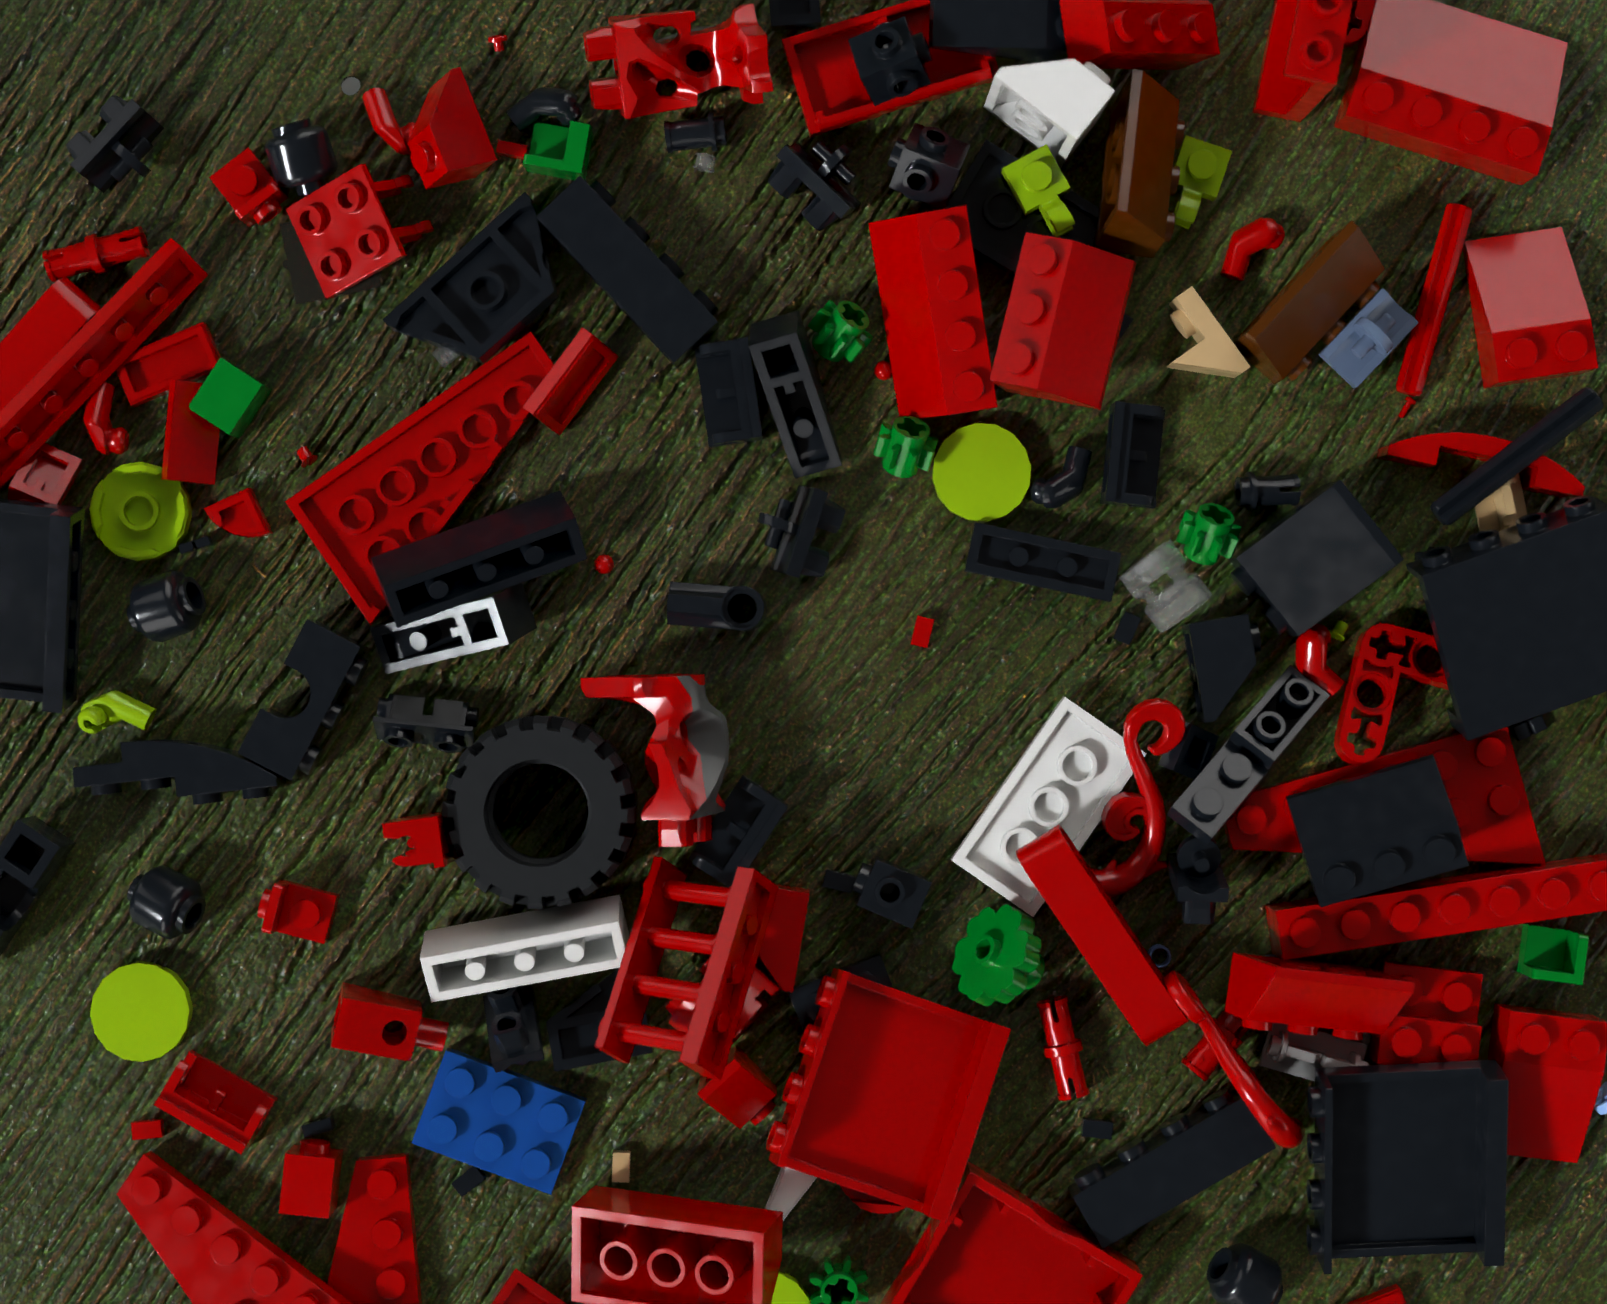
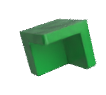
M570 121L568 128L539 122L535 123L529 154H524L523 166L526 171L569 180H575L581 176L586 181L594 135L591 125Z
M220 357L190 402L189 408L228 435L239 439L272 389L231 362Z
M1524 923L1517 972L1538 980L1583 985L1589 936L1572 929Z

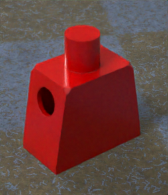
M343 982L331 1028V1047L411 1061L415 1046L440 1052L443 1051L449 1022L422 1017L421 1001ZM391 1021L404 1023L402 1029L396 1032H391L384 1028Z

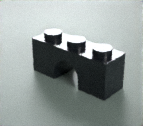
M307 619L284 662L285 665L299 671L307 679L311 690L307 707L294 717L286 716L271 707L260 708L238 754L291 781L300 779L303 773L310 775L323 753V749L317 745L325 729L333 731L345 711L346 704L340 701L348 685L356 687L367 669L369 660L363 658L368 647L317 620Z
M36 816L18 819L0 845V956L76 844Z

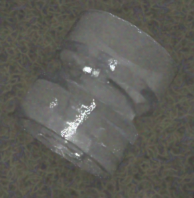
M1171 539L1153 549L1118 577L1134 599H1144L1146 601L1144 612L1160 633L1165 632L1186 618L1213 595L1197 573H1186L1184 568L1187 560ZM1164 573H1167L1173 582L1158 592L1152 582Z

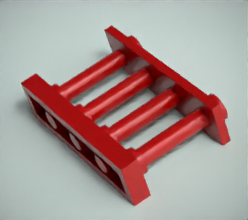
M654 856L649 875L643 884L641 901L606 1012L599 1023L598 1037L594 1047L617 1061L627 1064L630 1062L635 1044L681 1052L679 1062L703 1077L721 1080L778 886L756 869L737 867L733 883L730 887L686 882L687 875L663 857ZM679 901L725 907L718 932L712 935L671 929ZM664 949L711 955L703 981L698 983L656 976ZM650 996L696 1003L688 1030L685 1032L642 1025Z

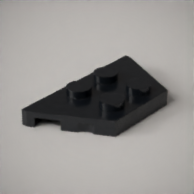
M524 192L382 320L395 332L485 364L558 298L540 223L536 217L535 204L529 195Z

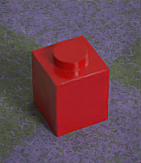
M302 1139L300 1140V1145L294 1144L285 1153L279 1214L325 1219L331 1217L338 1204L343 1157L342 1149L330 1148V1142L327 1140Z

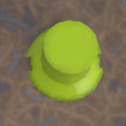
M1338 620L1333 630H1329L1331 637L1338 641H1344V634L1349 627L1348 624Z

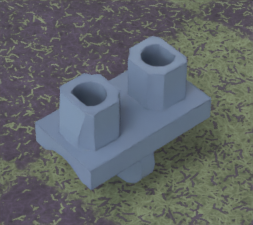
M1382 288L1318 355L1355 389L1419 322L1403 310L1390 294Z

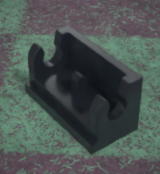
M748 337L703 344L695 349L709 448L763 440Z
M1115 401L1110 405L1100 504L1147 509L1156 508L1163 422L1165 420L1164 407Z
M744 775L741 776L725 801V811L717 813L712 821V840L699 842L689 857L695 866L723 883L726 887L732 885L737 867H750L788 808L786 802Z

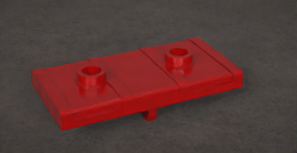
M910 0L782 39V47L810 138L863 120H871L909 106L940 99L942 96L985 83H992L994 76L999 71L996 58L929 48L933 60L925 63V67L931 83L915 89L914 92L907 96L896 97L874 106L860 79L848 39L870 31L879 24L891 22L905 16L913 35L922 32L928 44L930 0Z

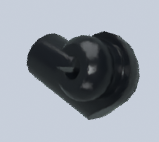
M540 87L508 109L506 114L521 132L543 115L556 116L562 125L568 126L570 121L577 122L582 116L583 111L581 105L576 102L577 96L569 89Z
M1069 446L1062 472L1048 480L1040 477L1033 482L1030 491L1032 500L1036 504H1043L1046 508H1058L1079 496L1084 488L1093 452L1084 448Z

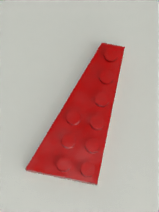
M532 332L526 334L285 501L370 625L376 622L388 606L376 576L371 557L443 532L531 415L523 406L554 365Z
M1508 727L1469 741L1460 733L1381 754L1374 760L1362 765L1345 764L1256 789L1233 818L1229 819L1224 825L1229 847L1233 850L1302 853L1286 796L1433 755L1457 820L1468 861L1546 864Z
M152 1151L143 1154L117 1192V1196L192 1304H353Z
M409 1153L359 1157L356 1160L327 1282L330 1287L353 1304H422Z

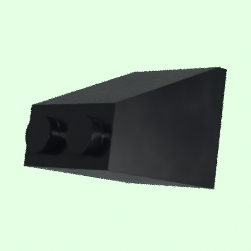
M1337 480L1319 486L1299 502L1297 506H1294L1228 560L1235 568L1230 575L1239 588L1248 596L1255 593L1266 608L1261 613L1272 629L1279 635L1286 632L1289 637L1300 636L1404 559L1343 482Z

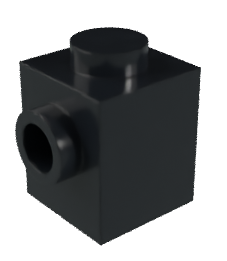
M874 856L871 866L865 863L861 864L851 890L859 893L856 899L857 906L912 929L932 882L927 877Z

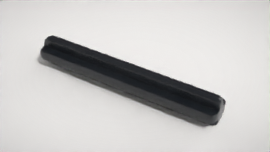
M1591 387L1579 390L1435 500L1430 506L1434 516L1443 525L1454 523L1602 410L1604 404L1601 398Z

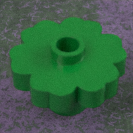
M1008 904L1001 906L998 911L986 907L979 915L973 917L967 925V937L959 940L955 947L952 969L954 973L961 976L958 990L962 994L967 995L970 1000L988 1007L995 1000L1002 1004H1008L1024 990L1035 987L1040 982L1045 970L1044 959L1039 953L1042 945L1041 939L1033 935L1035 920Z

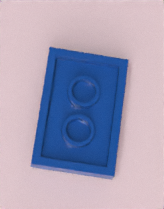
M448 1047L445 1050L411 1143L551 1195L587 1098L509 1069L496 1073L492 1063Z

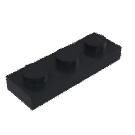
M975 522L964 572L1111 602L1121 553Z

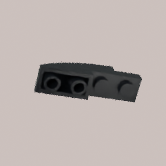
M1290 665L1237 726L1224 746L1172 805L1167 815L1207 846L1274 768L1323 706L1330 694Z
M154 739L120 742L122 762L72 768L74 787L91 786L92 795L122 792V782L140 781L141 790L172 787L171 777H175L177 797L192 795L193 805L224 801L223 792L242 790L243 799L273 796L272 786L286 784L285 777L238 754V751L186 740Z

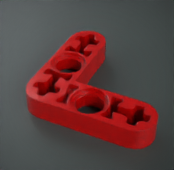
M1379 623L1366 629L1359 636L1334 736V748L1337 755L1344 762L1350 765H1362L1380 755L1384 747L1400 677L1449 690L1442 663L1437 672L1427 673L1418 666L1416 661V654L1423 646H1430L1438 652L1433 635L1392 624ZM1383 635L1385 636V645L1388 647L1401 649L1406 646V640L1410 641V645L1404 655L1389 652L1379 659L1376 657L1377 649L1370 646V641H1374ZM1404 656V666H1401L1399 662ZM1363 681H1372L1381 688L1383 693L1382 701L1376 708H1368L1358 699L1357 689ZM1352 712L1360 717L1377 718V724L1372 721L1365 724L1363 739L1370 742V748L1361 750L1359 754L1354 753L1355 745L1347 742V736L1358 733L1362 720L1361 718L1352 719Z

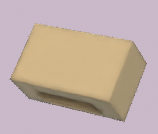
M613 1150L612 1182H630L631 1151Z

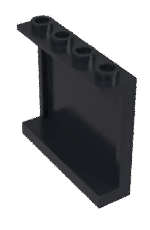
M1580 496L1572 498L1563 504V509L1549 514L1539 512L1522 516L1516 520L1515 526L1501 531L1495 529L1479 531L1469 536L1467 543L1453 548L1440 546L1426 550L1420 555L1421 559L1406 564L1408 571L1419 580L1453 702L1452 707L1446 708L1451 726L1468 741L1607 692V504L1596 497Z
M0 498V698L43 702L42 711L63 713L77 700L85 507Z
M1495 1059L1315 1068V1087L1307 1088L1309 1116L1315 1117V1133L1307 1134V1154L1310 1164H1314V1179H1308L1306 1186L1308 1206L1310 1210H1314V1225H1307L1306 1239L1309 1254L1317 1256L1324 1274H1332V1259L1477 1252L1484 1266L1504 1265L1509 1079Z

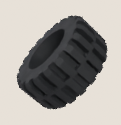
M555 715L522 717L504 722V724L488 730L479 736V739L471 747L466 748L459 757V764L455 771L450 773L445 786L448 788L446 801L442 802V817L446 818L448 830L444 832L448 847L453 846L458 859L455 862L463 873L467 871L476 880L474 885L484 893L490 891L498 895L501 902L512 906L515 903L528 905V909H543L545 906L551 905L560 907L573 903L576 899L587 896L598 889L611 877L624 860L630 849V844L637 827V790H634L631 780L632 774L627 763L622 761L614 745L608 739L605 740L598 735L595 729L584 723L580 724L569 720V718ZM550 764L560 767L569 772L580 783L585 792L588 802V820L585 830L573 847L557 856L537 858L522 854L505 841L497 827L495 801L499 789L513 772L524 766Z

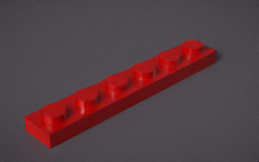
M172 238L126 282L0 411V488L208 276L183 247Z

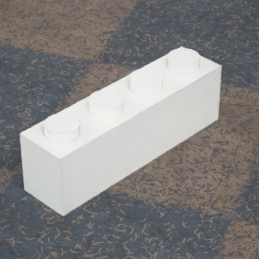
M614 895L560 907H550L427 930L424 934L420 962L432 1003L619 968L629 939V931L620 895Z

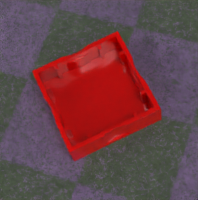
M967 1161L948 1222L945 1223L931 1218L880 1304H1126L1143 1274L1135 1261L1110 1246L1103 1249L1098 1240L1092 1235Z

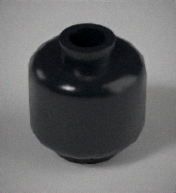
M310 118L271 129L273 137L267 140L264 147L277 185L286 189L296 187L298 196L310 194L326 185L324 178L334 174L338 167L326 129L320 125H311Z
M169 570L143 580L133 587L130 594V604L127 607V617L131 626L136 631L142 632L151 641L165 642L189 633L199 626L202 614L206 609V600L200 585L195 579L186 577L181 572Z
M167 866L154 867L145 875H138L128 889L127 898L130 901L129 912L132 921L166 939L179 937L183 933H191L198 926L205 912L206 902L202 898L203 893L200 884Z
M1240 1242L1230 1245L1228 1248H1221L1212 1257L1208 1265L1207 1280L1209 1282V1289L1213 1298L1221 1304H1278L1281 1300L1283 1285L1282 1271L1279 1264L1273 1258L1250 1245Z

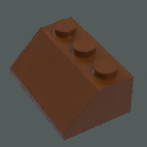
M1132 69L1110 110L1095 248L1153 258L1163 242H1170L1174 230L1175 213L1168 212L1169 198L1175 195L1178 188L1180 167L1174 166L1173 160L1174 151L1180 149L1183 141L1185 121L1178 120L1180 100L1143 70Z
M1351 220L1330 236L1233 341L1240 353L1273 384L1280 382L1286 376L1293 382L1313 361L1307 353L1316 343L1321 340L1327 345L1345 327L1347 322L1341 316L1354 303L1360 309L1380 289L1381 286L1375 280L1385 268L1359 226Z

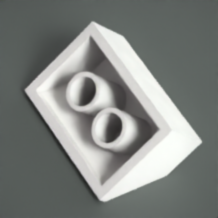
M1075 59L1001 67L994 76L983 108L1036 149L1047 144L1058 166L1062 168L1097 123L1115 90L1108 85L1110 78L1107 74L1090 62L1082 65Z

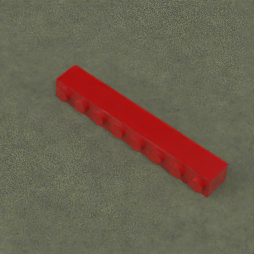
M1607 853L1545 862L1546 864H1529L1406 883L1321 908L1316 897L1265 905L1272 954L1281 960H1290L1607 911Z

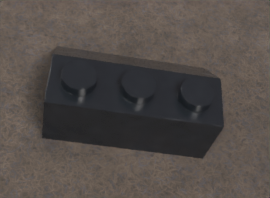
M1433 755L1286 796L1311 886L1320 908L1469 866L1457 820Z

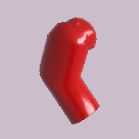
M380 87L366 91L362 96V100L373 130L398 154H411L407 143L415 122H409L405 126L400 127L386 91Z
M1260 217L1234 231L1220 275L1232 280L1244 281L1251 255L1264 248L1277 249L1280 247L1285 239L1284 228L1272 218Z
M104 382L87 399L83 422L96 450L107 456L111 452L121 455L128 449L129 434L123 427L113 428L110 412L115 387L110 383Z
M1317 623L1298 636L1296 640L1295 666L1299 672L1330 694L1329 698H1331L1343 686L1345 681L1326 664L1331 633L1327 627Z

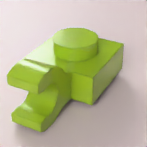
M1187 135L1184 136L1174 166L1180 167L1177 189L1181 190L1173 212L1175 213V225L1186 229L1190 228L1196 219L1201 197L1214 202L1218 196L1232 150Z
M1047 144L1002 168L1001 173L1025 216L1039 209L1053 237L1058 238L1073 230L1072 226L1075 225V221L1067 206L1059 198L1068 193L1071 187Z

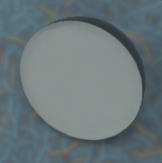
M353 76L344 78L341 82L343 93L346 95L356 94L360 89V81Z

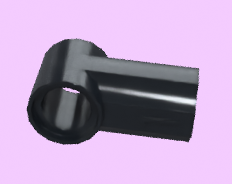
M670 582L667 600V625L747 632L760 627L765 621L767 603L763 596L751 587ZM740 595L751 596L757 604L756 615L747 623H738L731 615V604Z

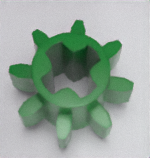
M829 300L822 309H819L808 324V327L816 331L812 337L813 347L822 357L832 362H839L844 357L850 363L853 362L873 339V336L865 331L870 323L866 312L860 306L850 301H841L836 306L833 301Z
M900 416L894 420L893 425L882 423L873 455L883 457L882 466L889 474L900 478H910L917 474L919 468L924 471L930 470L938 438L929 436V426L921 419L913 416Z
M1205 503L1199 507L1197 513L1188 509L1185 510L1176 541L1185 544L1183 551L1190 560L1202 565H1213L1219 561L1221 555L1228 559L1233 557L1240 540L1238 536L1241 526L1233 524L1235 520L1234 515L1227 508L1214 503Z
M849 1255L844 1258L843 1263L834 1264L826 1256L824 1257L825 1269L822 1274L814 1272L809 1275V1282L820 1287V1290L810 1296L811 1304H820L822 1302L824 1304H855L857 1300L860 1302H868L869 1300L868 1292L857 1286L868 1279L867 1271L859 1270L855 1273L851 1268V1256ZM839 1278L847 1280L848 1290L842 1289L839 1296L831 1294V1285H836Z

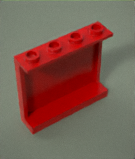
M1274 0L1252 113L1301 122L1333 89L1337 83L1353 0Z
M833 968L830 977L826 975L823 977L816 994L815 1003L820 1005V1009L814 1025L808 1024L803 1032L799 1052L804 1054L798 1073L792 1072L786 1082L782 1099L784 1102H787L782 1121H775L770 1129L766 1142V1150L771 1151L768 1160L778 1167L784 1169L788 1167L919 1211L928 1217L947 1223L1011 1029L851 974L850 972Z

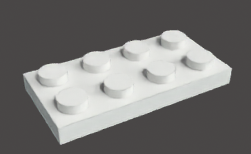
M1063 696L955 851L951 861L1034 917L1045 900L1022 867L1016 855V850L1059 824L1070 837L1078 851H1080L1100 822L1104 806L1111 797L1120 793L1133 774L1126 755L1123 737ZM1141 750L1143 756L1145 757L1147 753Z

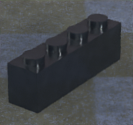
M579 176L536 216L539 223L677 368L719 328L718 321L713 317L719 309L699 288L692 294L679 281L685 275L681 268L665 252L658 258L645 245L650 236L631 216L623 221L611 209L616 200L597 180L589 185Z
M560 490L371 557L383 596L397 628L588 559L576 517Z
M1223 1088L1212 1093L1203 1100L1204 1108L1188 1117L1185 1113L1171 1117L1160 1125L1161 1133L1145 1142L1142 1138L1132 1140L1116 1152L1118 1158L1103 1167L1099 1163L1089 1165L1073 1177L1075 1183L1068 1186V1189L1103 1249L1276 1148L1270 1136L1250 1112L1236 1089L1230 1092L1228 1088Z

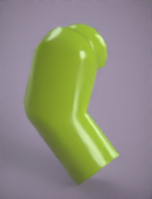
M113 690L86 702L81 708L77 722L79 727L89 734H96L102 729L122 720L146 731L151 725L157 710L125 693Z

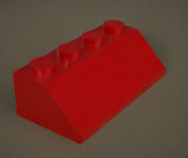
M967 206L946 208L868 223L899 417L928 418L998 407L995 384L989 380L992 364Z
M594 1185L572 1205L571 1302L584 1304H771L782 1261L783 1212Z

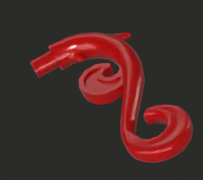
M1153 698L1140 702L1127 714L1123 725L1125 751L1140 793L1121 792L1111 797L1104 806L1101 815L1104 830L1114 840L1128 841L1140 833L1138 826L1130 823L1131 817L1135 815H1142L1144 829L1138 846L1127 860L1116 865L1117 861L1114 859L1103 869H1091L1110 897L1126 893L1140 884L1143 879L1167 867V862L1157 861L1162 853L1166 837L1164 801L1141 752L1137 738L1142 725L1147 721L1155 720L1162 723L1163 732L1156 742L1147 746V749L1153 755L1165 754L1182 741L1186 730L1185 718L1180 709L1169 700Z
M1171 970L1164 975L1163 982L1171 997L1193 1023L1199 1024L1225 1074L1261 1127L1279 1146L1283 1148L1299 1146L1305 1137L1303 1124L1298 1119L1289 1117L1271 1099L1255 1072L1230 1044L1186 979L1175 970Z

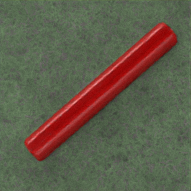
M1448 203L1445 207L1415 319L1419 323L1411 330L1396 383L1397 391L1405 395L1420 396L1423 393L1472 217V209L1462 204Z

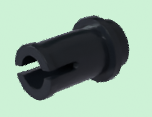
M708 112L707 118L674 122L664 121L668 153L712 147V151L715 152L718 151V146L727 145L724 115L714 116L713 112Z
M1252 471L1246 472L1244 477H1237L1235 480L1234 496L1236 505L1238 507H1245L1247 511H1254L1256 506H1297L1300 502L1301 491L1280 492V488L1300 487L1299 477L1296 473L1290 475L1255 476Z

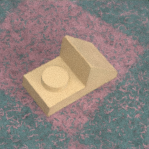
M1193 286L1169 303L1174 311L1170 314V318L1177 330L1186 339L1192 336L1197 344L1166 366L1167 368L1235 378L1251 367Z

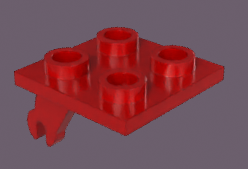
M359 164L285 208L326 299L339 295L407 256L402 244L422 238L421 234L434 231L430 220L414 225L392 228L380 203L381 199L401 194V189L413 187L414 183L410 175L374 182L366 164Z

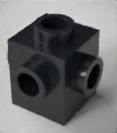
M905 16L891 22L879 24L870 31L848 39L860 79L874 106L896 97L907 96L914 92L915 89L931 83L925 67V63L933 60L928 44L922 32L913 35Z
M915 123L908 139L904 140L898 137L887 164L895 168L889 188L903 193V195L911 200L923 201L940 209H945L971 145L948 136L946 132L939 128L925 127Z

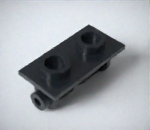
M390 693L388 698H379L377 716H373V725L377 739L383 740L388 745L406 748L411 747L413 743L428 744L443 752L457 753L461 752L463 748L471 747L476 742L473 727L478 725L479 708L470 707V702L435 699L431 716L424 715L425 697Z

